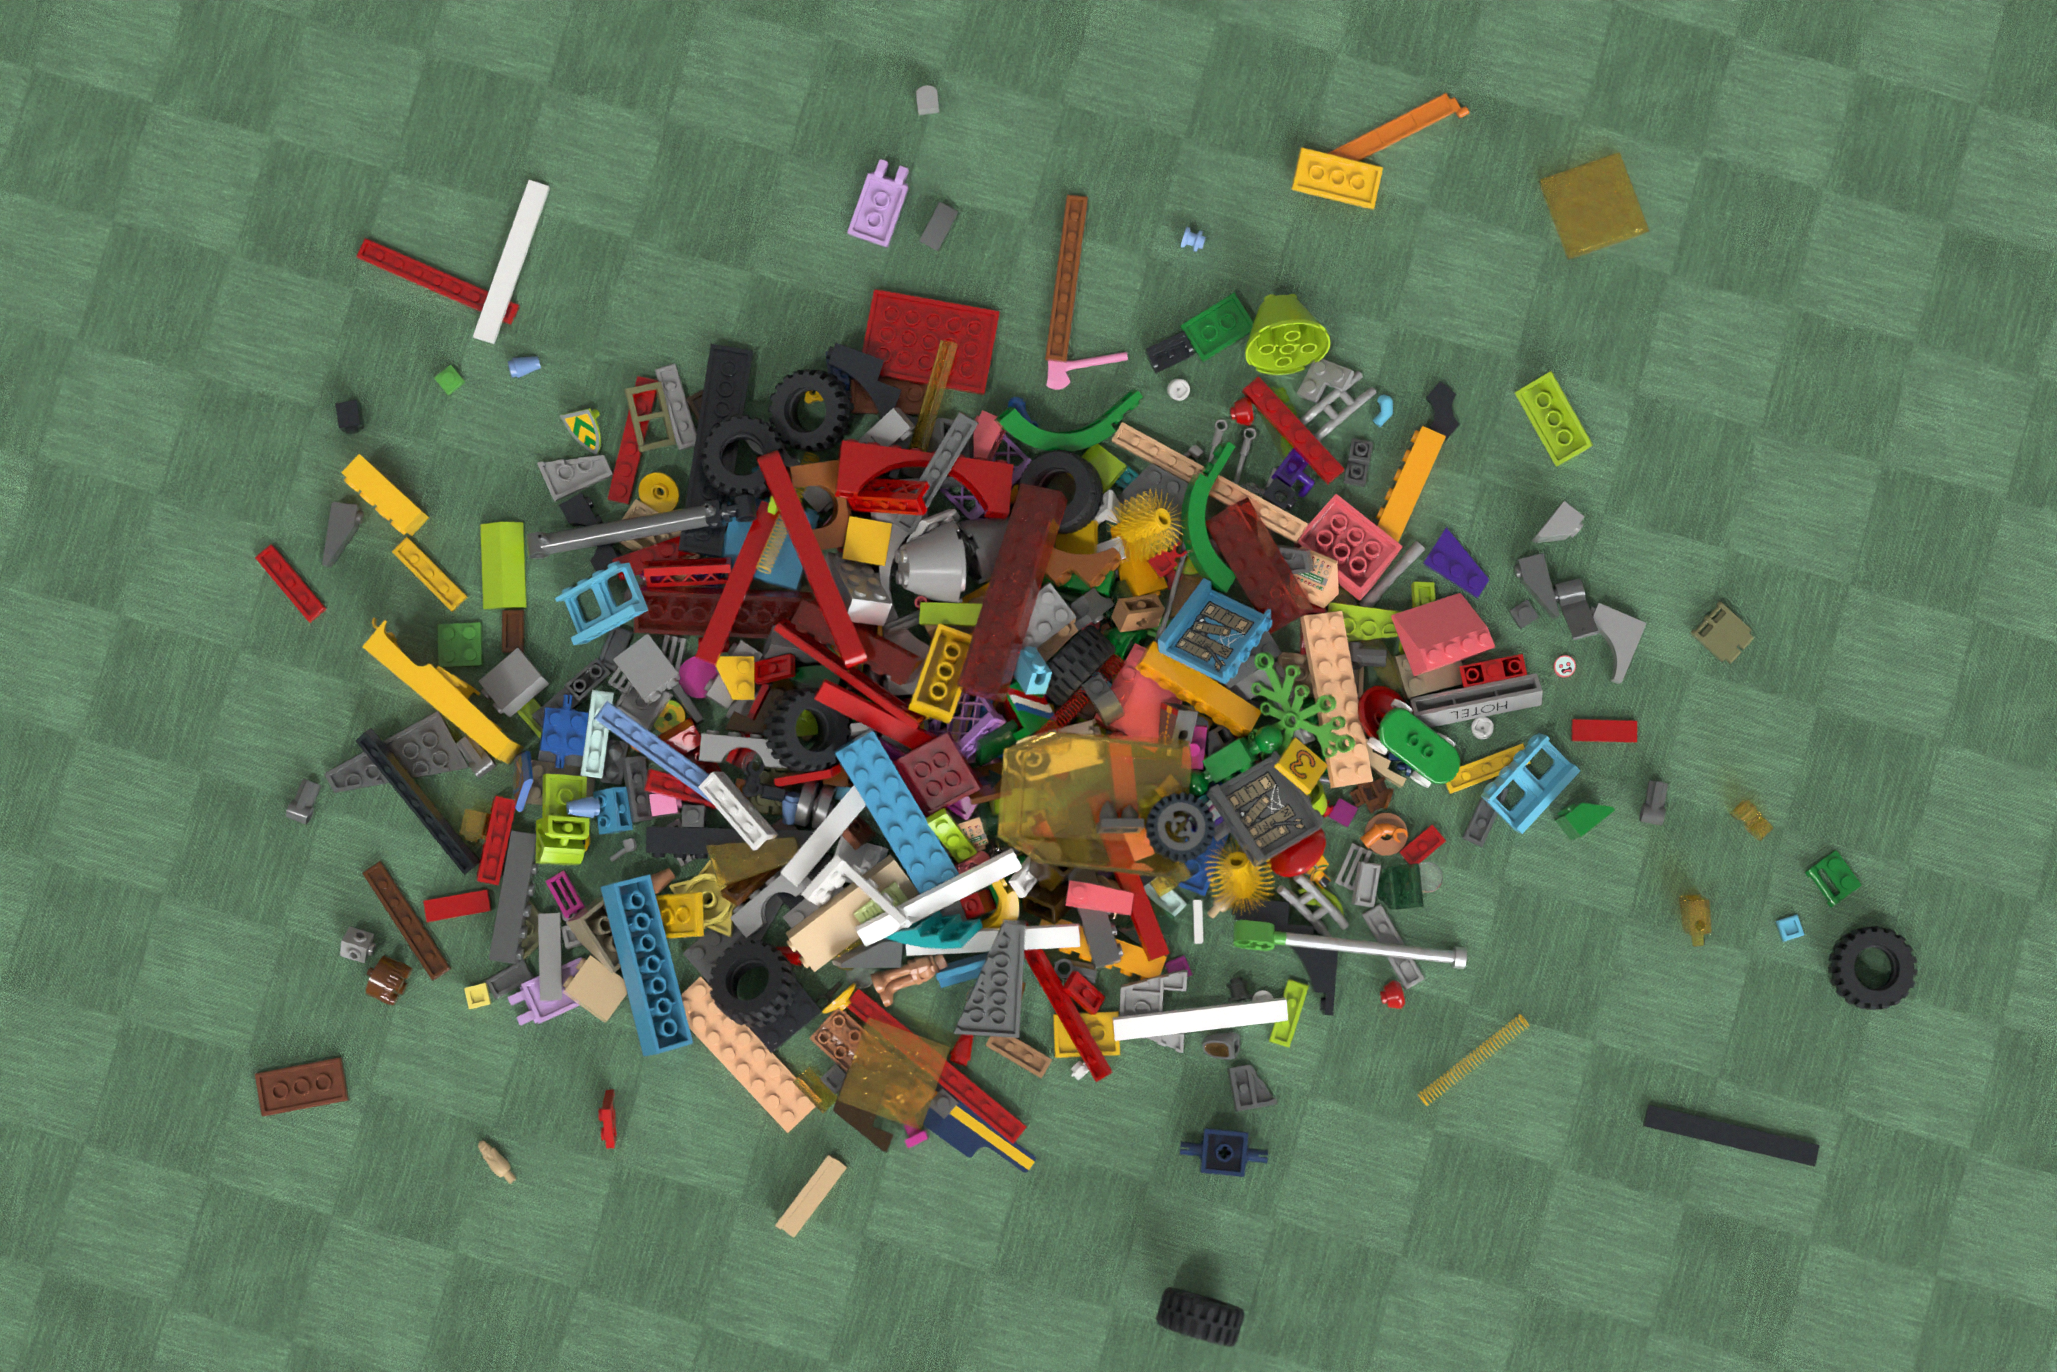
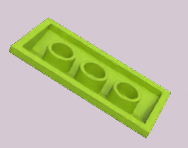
M1552 371L1515 392L1556 467L1593 446Z
M495 522L480 524L483 609L527 608L524 523Z

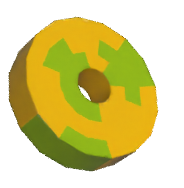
M669 700L653 724L659 732L664 733L686 720L685 710L676 701ZM666 714H672V720L666 721Z

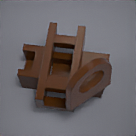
M1382 777L1372 782L1356 784L1358 789L1350 792V796L1356 807L1365 804L1368 812L1372 814L1380 808H1388L1394 788L1387 789L1384 782L1385 778Z

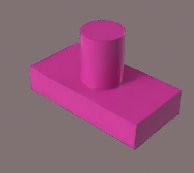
M1195 725L1191 744H1183L1181 768L1203 770L1202 761L1204 760L1207 726Z
M914 1117L903 1122V1126L909 1138L904 1140L908 1148L929 1138L926 1129L920 1131Z

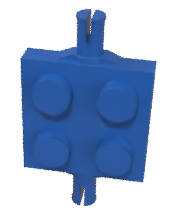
M564 695L563 707L544 708L539 750L555 754V768L564 769L565 756L584 755L589 713L571 709L572 695Z

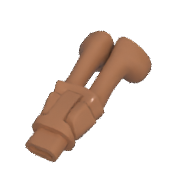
M943 954L916 957L914 960H907L908 964L901 968L877 971L870 974L877 993L880 994L885 1007L893 1004V994L899 989L915 984L920 985L931 979L936 972L940 973L941 969L948 967Z

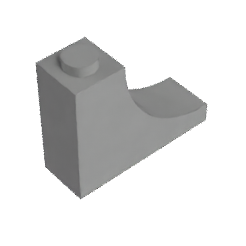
M1598 603L1595 607L1591 606L1590 611L1599 633L1605 638L1612 652L1614 665L1610 681L1620 684L1624 679L1647 623Z

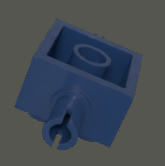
M1211 1128L1203 1129V1140L1200 1143L1183 1141L1180 1143V1147L1189 1148V1150L1180 1149V1155L1199 1156V1159H1201V1173L1245 1177V1167L1248 1161L1267 1164L1268 1158L1259 1157V1155L1268 1156V1149L1249 1148L1247 1146L1248 1132ZM1223 1146H1226V1149L1230 1151L1229 1154L1225 1155V1158H1222V1155L1218 1153V1150H1222Z

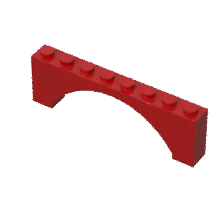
M855 439L842 440L839 451L835 497L856 499L859 491L878 476L895 469L905 467L926 468L936 451L929 453L923 452L919 448L907 450L897 445L886 447L880 446L876 442L865 444L859 443ZM960 454L948 475L964 485L973 494L985 512L984 517L1007 518L1010 508L1014 464H1008L1004 460L987 461L983 457L965 458L964 455Z

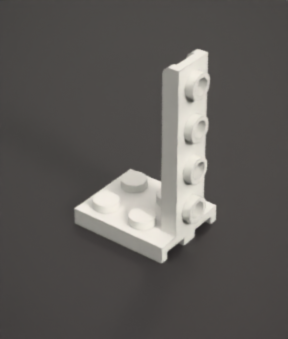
M838 855L827 864L801 893L808 901L820 907L830 900L831 893L836 888H840L848 876L898 924L905 928L912 924L908 919L909 913L901 906L897 909L892 904L894 900L886 892L882 895L877 890L879 886L871 878L866 880L862 876L864 872L856 864L851 865Z

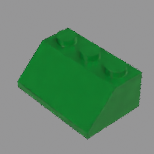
M1573 803L1561 809L1557 813L1559 817L1555 821L1568 838L1574 840L1590 831L1613 813L1615 809L1611 806L1588 803L1575 805Z

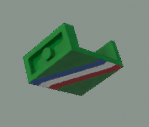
M1016 678L1010 680L1012 682L1011 685L1008 681L997 687L999 692L992 695V698L996 699L1003 694L1006 695L1023 726L1022 729L1013 734L1016 741H1019L1041 729L1051 717V721H1054V713L1043 694H1025Z

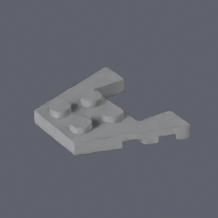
M1180 970L1121 985L1120 1017L1163 1012L1164 990L1186 991L1188 970ZM1185 1033L1143 1037L1144 1039L1148 1038L1158 1042L1157 1044L1164 1047H1171L1179 1053L1184 1051Z

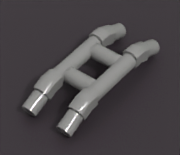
M1359 371L1354 373L1346 391L1362 378V374ZM1370 387L1353 400L1346 391L1335 388L1313 406L1300 420L1306 425L1322 410L1325 411L1331 420L1314 434L1315 438L1320 441L1376 394V390ZM1340 396L1347 404V407L1338 414L1330 404Z
M1303 875L1293 877L1307 891L1300 898L1282 885L1277 888V892L1293 905L1314 926V929L1321 936L1332 937L1327 927L1320 920L1328 912L1342 930L1349 926L1340 910L1307 877ZM1315 898L1322 906L1312 913L1305 904Z

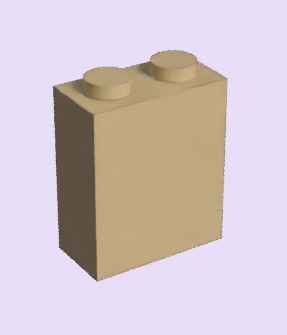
M591 955L587 960L583 957L576 966V969L579 970L574 977L570 975L563 984L566 988L563 993L606 1023L627 994L624 979L616 973H611Z

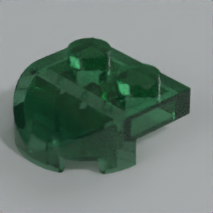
M1419 863L1389 866L1383 870L1384 872L1378 880L1376 893L1379 900L1388 906L1387 908L1408 909L1424 907Z

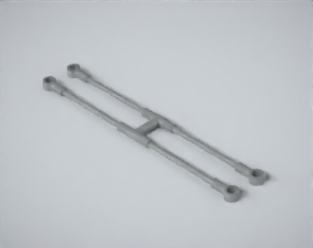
M1223 419L1217 420L1214 425L1215 433L1211 443L1212 449L1208 462H1211L1214 457L1212 453L1215 447L1221 443L1223 433L1227 429V422ZM1222 423L1224 429H1219L1217 424ZM1247 428L1243 432L1244 440L1240 450L1241 456L1233 481L1237 485L1245 458L1248 456L1251 443L1256 437V431L1253 428ZM1246 432H1251L1253 437L1248 438ZM1227 505L1215 540L1209 538L1218 557L1231 507ZM1183 541V544H1182V548H1181L1180 554H1181L1184 550H1186L1184 541ZM1188 553L1180 557L1162 623L1158 627L1155 638L1156 643H1158L1159 637L1166 629Z

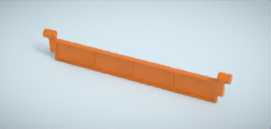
M1447 93L1327 154L1360 161L1455 112L1458 118H1462L1469 114V110L1466 106L1461 108L1455 97L1450 99Z

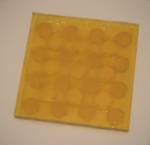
M1620 152L1539 181L1568 260L1649 232Z
M868 1017L838 1101L921 1130L950 1047Z

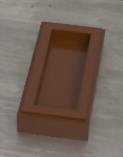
M502 610V653H512L517 648L524 653L525 610Z

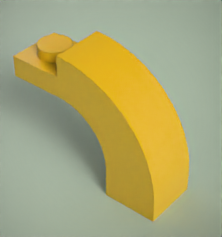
M1004 878L992 883L998 895V906L989 918L981 921L982 929L1000 928L1003 920L1018 919L1019 900L1017 894L1010 884L1007 885Z

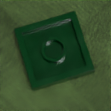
M1013 719L977 740L975 761L980 767L1016 746V739L1013 734L1017 732L1018 725Z

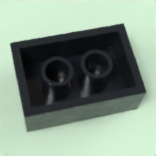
M798 979L793 983L797 989L796 993L791 996L794 999L792 1004H788L785 1008L787 1010L784 1015L780 1013L776 1016L778 1020L773 1023L767 1021L766 1026L759 1027L755 1024L754 1028L750 1027L770 1053H774L823 1011Z

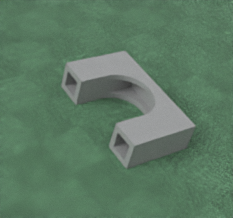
M1275 662L1273 667L1283 686L1285 672L1279 663ZM1260 669L1229 688L1231 692L1247 702L1259 696L1254 695L1251 691L1253 683L1261 681L1266 685V688L1274 691L1266 671ZM1257 685L1256 688L1260 692L1261 688L1259 685ZM1293 688L1289 697L1291 706L1295 698ZM1277 702L1280 709L1283 710L1281 704ZM1292 716V721L1296 723L1295 718ZM1301 728L1294 731L1293 738L1296 737L1304 745L1315 740L1313 733ZM1285 729L1280 731L1282 737L1284 736Z

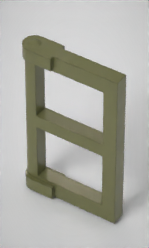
M661 382L624 389L639 452L676 444ZM656 389L661 412L637 416L632 394ZM663 417L668 439L644 444L639 422Z

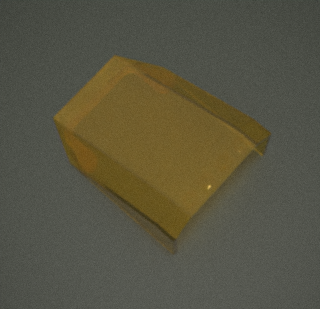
M1047 732L1004 749L997 837L1010 843L1017 850L1024 852L1037 863L1168 878L1179 871L1181 862H1174L1157 854L1155 849L1149 844L1150 841L1146 836L1147 829L1145 827L1150 810L1162 798L1174 793L1189 795L1192 768L1190 741L1155 737ZM1109 801L1113 805L1118 819H1121L1122 812L1128 805L1132 806L1139 815V819H1144V828L1140 833H1097L1096 824L1100 821V812L1105 802ZM1173 813L1175 818L1185 817V819L1180 824L1176 823L1177 829L1172 834L1169 830L1170 824L1165 823V831L1174 842L1185 843L1186 837L1176 838L1175 836L1180 831L1185 832L1183 826L1187 823L1188 814Z

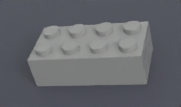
M828 552L825 561L851 621L884 626L892 603L871 565L842 559L843 553Z
M1047 582L983 632L981 637L1005 668L1010 670L1016 647H1021L1022 650L1027 646L1036 647L1037 649L1074 620L1076 616L1050 582Z

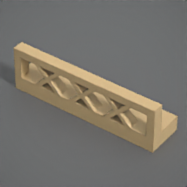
M829 1154L775 1226L780 1230L783 1229L794 1238L847 1169V1166Z

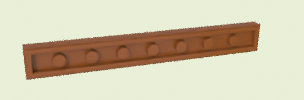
M1067 195L1046 361L1067 363L1088 197Z

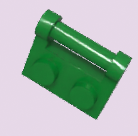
M1834 850L1804 872L1808 878L1811 877L1827 899L1826 903L1830 908L1862 886L1837 850ZM1820 869H1822L1839 892L1835 896L1818 874Z

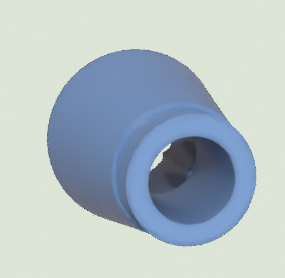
M537 356L516 357L507 361L511 377L517 376V378H520L536 369H540Z
M785 792L784 800L782 801V822L784 824L794 825L795 814L801 796L798 792Z
M591 796L569 801L566 805L567 814L590 818L598 816L600 812L599 799Z

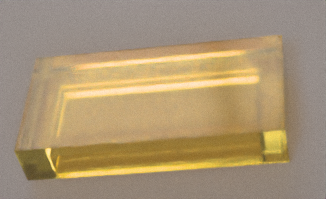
M807 1068L793 1082L822 1114L837 1100V1096L810 1068Z

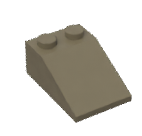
M1406 654L1393 658L1405 700L1462 685L1459 666H1462L1461 661L1414 676Z
M531 760L533 782L526 804L542 806L544 774L581 776L582 767L564 765V769L555 768V763ZM587 777V797L593 796L596 780L594 777Z
M602 896L596 898L566 923L578 941L611 973H615L621 966Z

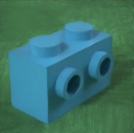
M614 787L593 792L594 798H598L600 804V812L597 816L599 835L615 834L633 829L627 787Z

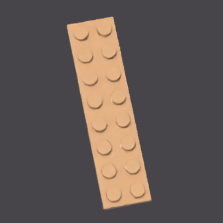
M1342 611L1302 616L1300 621L1315 704H1317L1319 697L1330 694L1336 699V707L1333 711L1317 713L1319 726L1330 722L1333 717L1342 716L1346 721L1345 726L1339 730L1334 729L1331 732L1338 735L1349 734L1355 740L1353 750L1346 753H1341L1337 750V754L1334 757H1325L1326 764L1328 765L1330 786L1335 788L1372 782L1373 778L1364 729L1358 715L1359 701ZM1327 699V705L1330 706V701ZM1336 719V724L1340 726V721ZM1345 739V744L1349 746L1348 740ZM1328 747V753L1332 754V750Z
M700 976L681 994L690 1030L780 1126L789 1133L820 1102L774 1053H770L749 1027L745 1024L741 1026L735 1023L714 1004L715 1001L710 995V991L713 989Z

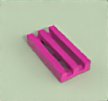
M564 870L545 881L566 918H569L572 913H577V910L585 908ZM561 877L565 880L577 902L575 906L560 880ZM555 881L570 906L568 910L552 884Z

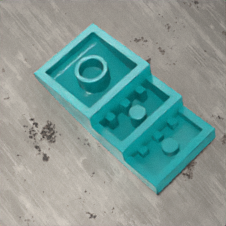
M940 910L912 923L908 928L904 927L885 938L922 948L956 949L962 948L983 928L980 919L962 921L960 914L942 916Z

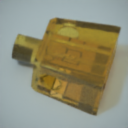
M1701 894L1679 896L1683 930L1691 936L1692 946H1704V934L1711 933L1709 899Z

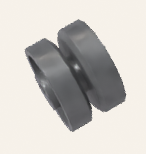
M805 782L798 802L794 824L806 827L813 815L812 828L817 830L834 809L837 787L825 784L818 796L819 782Z

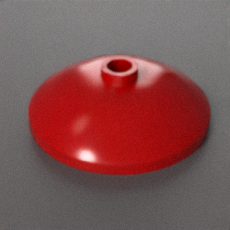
M1374 686L1369 688L1362 694L1358 703V715L1363 729L1369 737L1379 740V736L1376 733L1379 730L1383 717L1388 711L1393 709L1391 706L1393 700L1397 699L1406 704L1398 693L1388 687Z
M1320 828V830L1270 858V861H1266L1267 865L1271 864L1270 869L1283 877H1294L1307 872L1316 865L1324 853L1326 846L1324 831Z

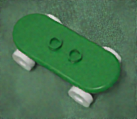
M1394 699L1391 704L1393 709L1388 711L1383 717L1379 730L1376 733L1379 736V740L1370 737L1367 744L1384 755L1389 750L1414 770L1410 778L1426 788H1429L1431 783L1445 784L1453 780L1460 769V757L1454 747L1455 742L1445 735L1433 731L1412 714V708Z

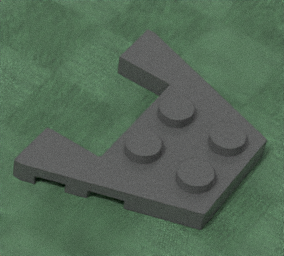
M1151 463L1117 496V499L1124 505L1125 499L1128 500L1125 503H1129L1131 497L1137 498V494L1141 495L1140 498L1143 495L1149 496L1150 494L1151 496L1153 494L1149 499L1150 501L1153 497L1155 499L1156 490L1158 506L1162 489V508L1165 501H1167L1165 510L1168 508V513L1171 511L1170 516L1176 514L1170 517L1176 518L1174 521H1171L1174 523L1171 524L1174 527L1171 530L1176 534L1175 536L1172 535L1171 538H1174V542H1179L1180 533L1182 532L1181 527H1179L1181 525L1182 504L1189 483ZM1171 541L1170 544H1168V545H1171V546H1169V547H1172V546L1174 545V543H1173L1172 541Z

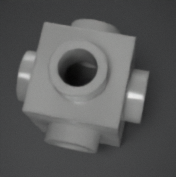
M349 926L341 941L340 956L365 963L368 956L374 954L376 944L373 943L374 934Z

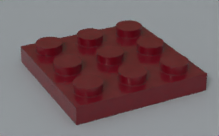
M949 731L892 762L925 818L982 788L981 783Z

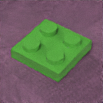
M482 623L437 624L438 663L441 668L483 666Z

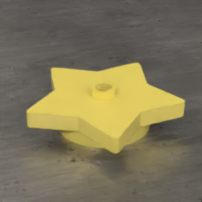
M713 858L709 860L698 876L669 886L674 894L703 892L704 929L709 928L725 936H733V921L730 917L734 915L733 910L737 906L722 897L721 890L730 881L725 879ZM709 899H713L712 902L707 905V901Z

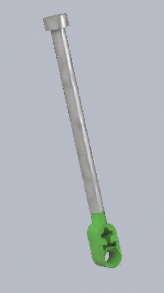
M1239 920L1234 923L1233 945L1243 949L1268 951L1272 950L1275 944L1451 963L1452 968L1464 969L1467 961L1466 947L1454 946L1453 950L1279 932L1275 931L1273 924L1267 922Z

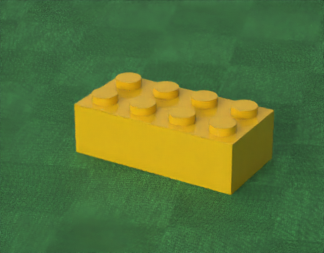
M360 454L341 472L346 476L344 481L355 491L361 490L362 492L359 495L372 506L376 504L375 510L388 521L392 519L393 521L390 524L403 535L408 533L413 536L429 519L419 507Z
M938 624L908 710L949 724L953 718L980 638Z

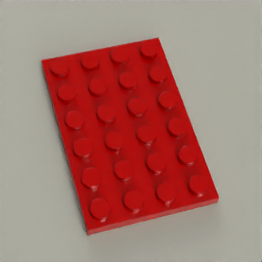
M874 289L862 352L884 360L879 377L985 395L1000 311Z

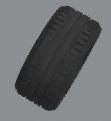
M1050 450L1035 457L1027 465V468L1024 469V472H1022V477H1020L1018 484V501H1020L1019 504L1024 515L1036 526L1055 534H1068L1083 529V527L1091 523V520L1093 521L1094 516L1099 512V507H1101L1103 500V484L1101 483L1102 480L1098 471L1083 457L1066 450ZM1069 473L1074 477L1076 483L1075 496L1064 509L1052 511L1048 508L1045 500L1047 486L1056 476Z

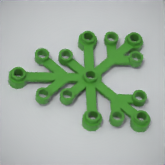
M1262 652L1256 655L1255 665L1258 669L1266 671L1274 691L1266 688V685L1259 681L1252 684V693L1278 702L1283 710L1276 708L1271 701L1264 702L1260 706L1262 714L1271 715L1282 720L1271 725L1280 731L1285 729L1282 745L1276 751L1279 756L1283 754L1292 741L1294 731L1300 728L1317 736L1322 747V753L1326 758L1334 757L1337 754V750L1341 753L1353 750L1355 740L1351 735H1338L1331 732L1334 729L1339 730L1345 726L1346 721L1344 717H1333L1330 722L1322 726L1304 720L1319 712L1328 713L1333 711L1336 707V699L1332 695L1326 694L1319 697L1317 704L1301 711L1304 697H1307L1310 693L1309 687L1302 684L1295 688V698L1291 706L1289 697L1295 677H1298L1301 672L1299 666L1293 664L1286 668V677L1282 686L1273 667L1274 657L1272 654ZM1265 657L1268 659V664L1264 660ZM1291 668L1295 670V675L1291 673ZM1257 685H1259L1261 688L1260 692L1256 688ZM1300 688H1303L1304 695L1300 693ZM1327 699L1330 701V706L1327 705ZM1266 705L1270 708L1269 712L1266 710ZM1292 716L1295 718L1296 723L1292 721ZM1336 719L1340 721V726L1336 724ZM1255 728L1248 734L1249 743L1255 740L1256 732L1260 728ZM1345 739L1348 740L1349 746L1345 744ZM1328 747L1332 750V754L1328 753ZM1264 752L1261 754L1263 761L1268 758L1267 753Z

